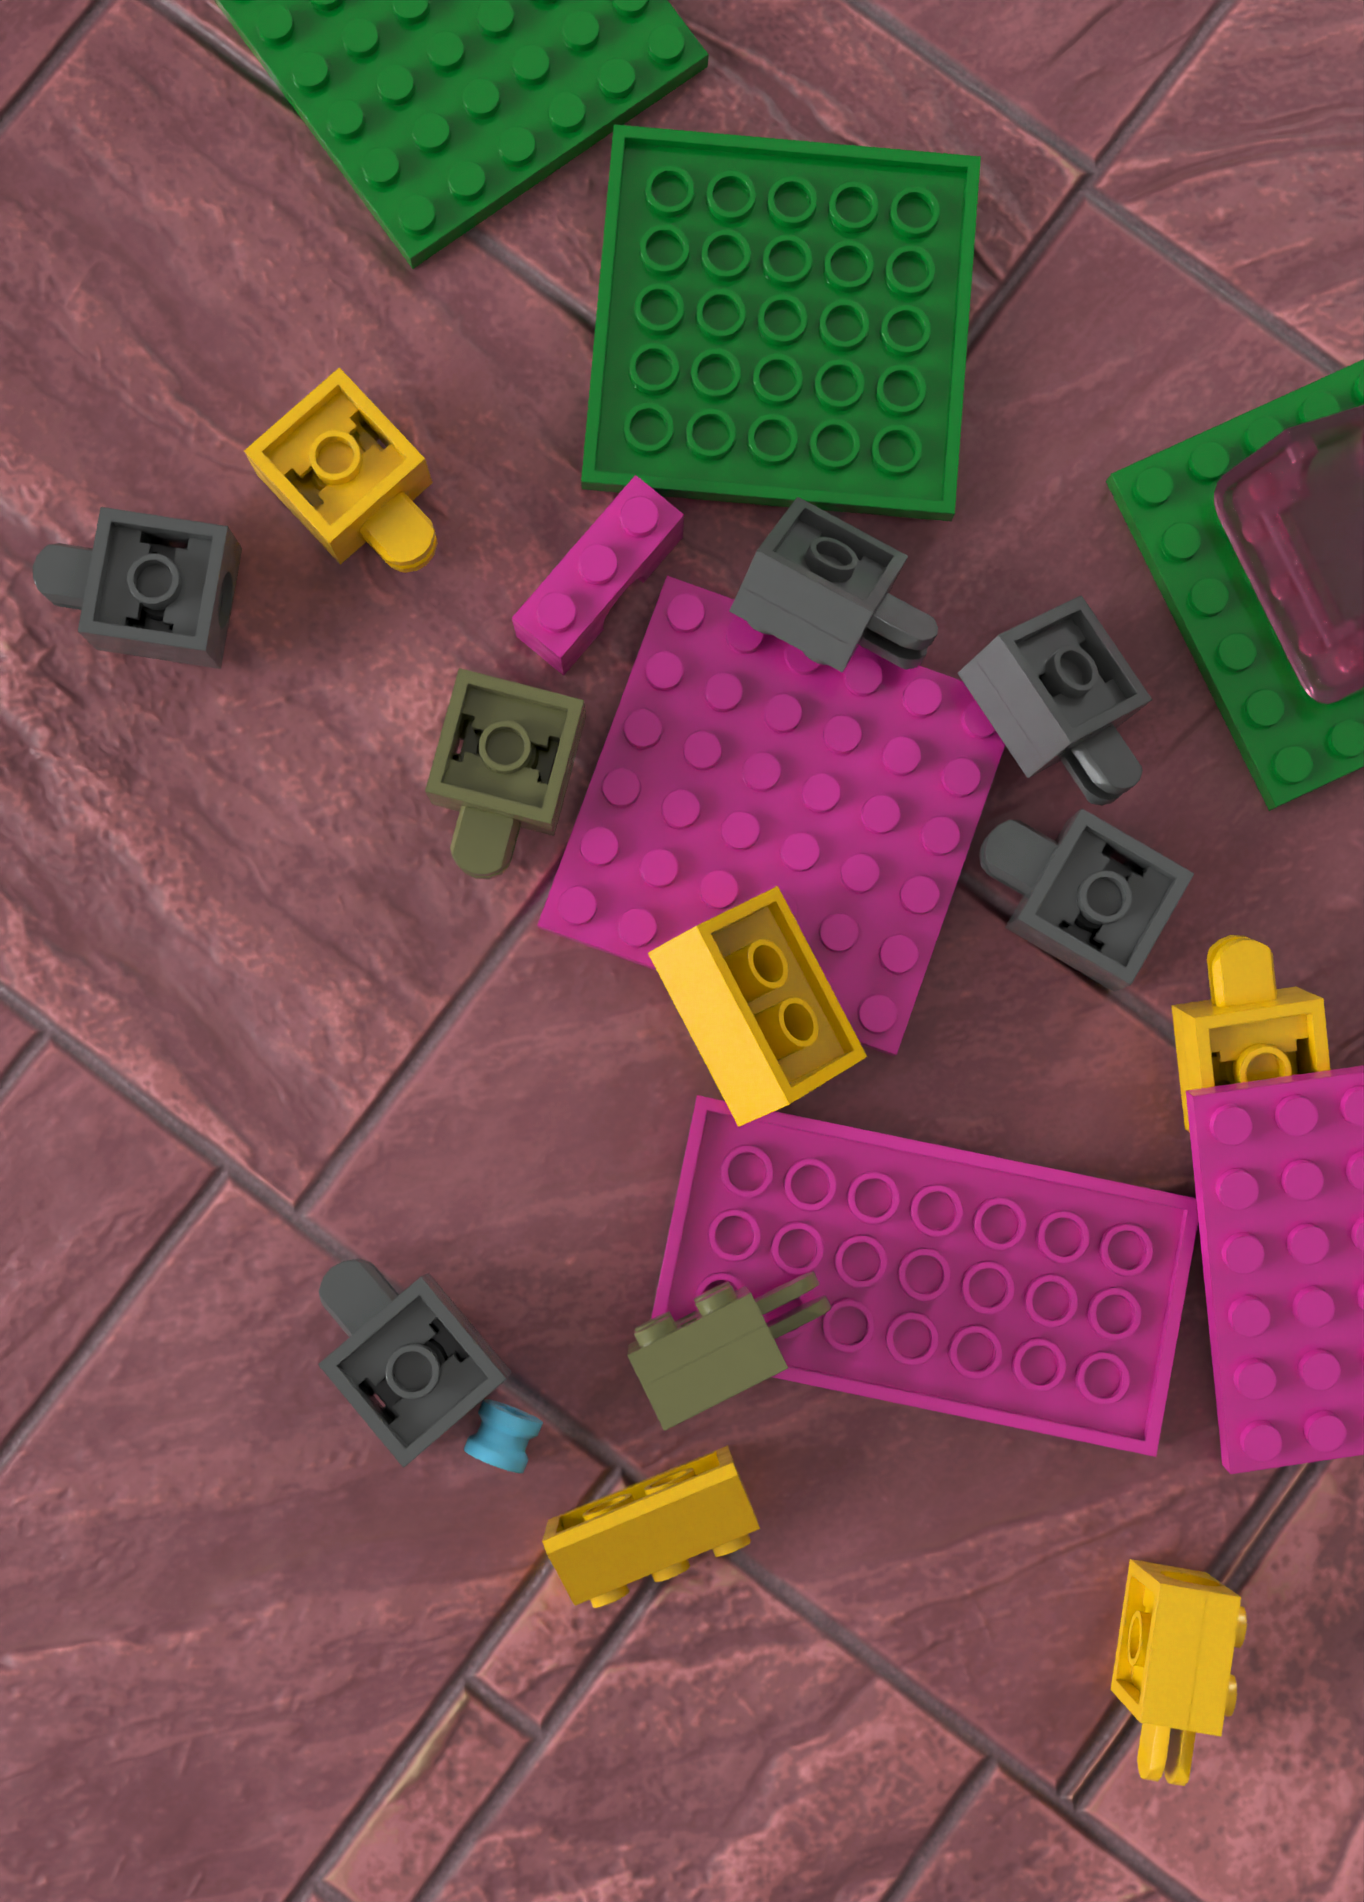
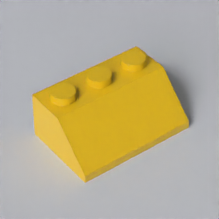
M778 886L691 928L648 952L738 1127L790 1105L867 1057Z
M727 1445L548 1519L542 1543L573 1604L576 1606L590 1600L593 1608H597L626 1596L630 1592L627 1584L650 1574L654 1582H661L685 1572L691 1567L688 1559L712 1549L715 1557H720L747 1546L751 1543L749 1533L759 1530L760 1526Z

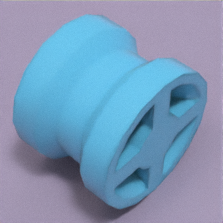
M483 1399L478 1411L481 1424L478 1432L468 1437L464 1451L474 1458L495 1467L515 1473H524L529 1460L525 1452L530 1439L538 1436L543 1422L537 1417L515 1407L494 1400Z

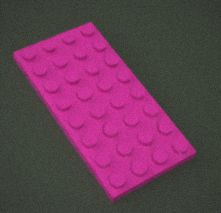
M697 1095L651 1319L670 1311L674 1321L698 1310L694 1298L728 1281L734 1291L746 1286L752 1293L753 1298L756 1299L801 1275L814 1271L820 1283L817 1287L762 1315L765 1322H768L821 1296H826L832 1307L824 1315L774 1339L788 1369L772 1376L773 1378L1156 1457L1198 1227L1196 1198L776 1111L738 1127L725 1101Z

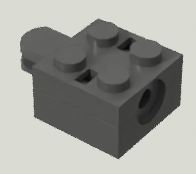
M798 496L757 549L729 611L746 620L753 629L764 634L774 635L803 651L810 660L819 664L829 665L840 672L844 671L859 645L903 669L917 668L922 664L927 654V648L932 645L938 633L937 623L932 616L889 594L908 558L907 555Z
M100 507L93 548L62 543L45 546L37 555L33 564V580L38 591L55 606L81 610L78 632L97 650L221 669L242 547L228 526Z
M1082 595L999 634L957 673L1027 778L1061 761L1088 802L1101 806L1111 804L1140 781L1143 771L1142 766L1116 728L1152 701V698Z
M1083 808L1066 821L1055 841L1022 821L1007 820L997 825L983 840L980 849V865L989 876L1023 895L1005 928L1114 992L1133 983L1194 876L1193 872Z
M360 1258L346 1260L331 1267L322 1279L319 1288L321 1303L349 1338L318 1365L403 1468L502 1384L512 1372L429 1273L418 1278L400 1295L371 1262ZM375 1393L379 1396V1398H380V1399L383 1401V1403L386 1405L385 1407H383V1406L380 1404V1402L375 1398V1396H374Z

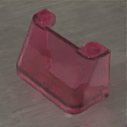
M1364 405L1285 429L1224 474L1217 482L1214 491V506L1217 516L1301 686L1311 698L1325 704L1340 701L1364 690Z

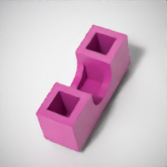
M635 475L514 614L512 621L516 637L564 676L604 630V620L623 592L637 579L644 583L683 538L684 514Z

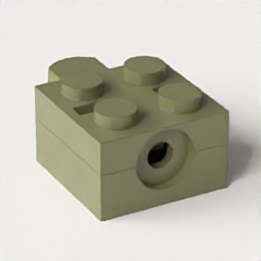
M462 668L458 669L425 793L433 805L459 811L450 849L454 861L465 874L475 879L485 880L501 876L511 863L520 827L555 836L586 720L584 700ZM460 740H463L461 752L458 754L457 750Z
M814 1271L801 1275L756 1299L753 1298L752 1293L746 1286L734 1291L728 1281L694 1298L698 1310L674 1321L670 1311L634 1329L636 1341L628 1345L627 1356L664 1431L788 1369L774 1339L824 1315L832 1307L827 1297L821 1296L768 1322H765L762 1315L817 1287L820 1283Z

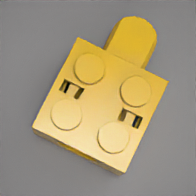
M340 367L244 450L257 476L340 565L366 542L391 568L402 573L413 572L423 568L435 555L438 543L433 523L413 502L416 497L433 483L425 458ZM378 440H380L386 446L385 449H383L380 446V444L377 442Z
M1229 935L1221 938L1209 948L1207 969L1210 1000L1171 1005L1185 1130L1189 1133L1186 1090L1331 1070L1324 998L1296 986L1276 989L1273 954L1270 948L1243 935Z
M1130 1559L1111 1691L1134 1717L1142 1723L1137 1756L1140 1777L1158 1782L1164 1771L1167 1783L1185 1786L1190 1777L1196 1732L1221 1737L1224 1716L1231 1717L1234 1712L1237 1699V1683L1235 1676L1230 1673L1234 1648H1241L1245 1639L1247 1629L1246 1610L1243 1606H1240L1241 1597L1207 1572Z

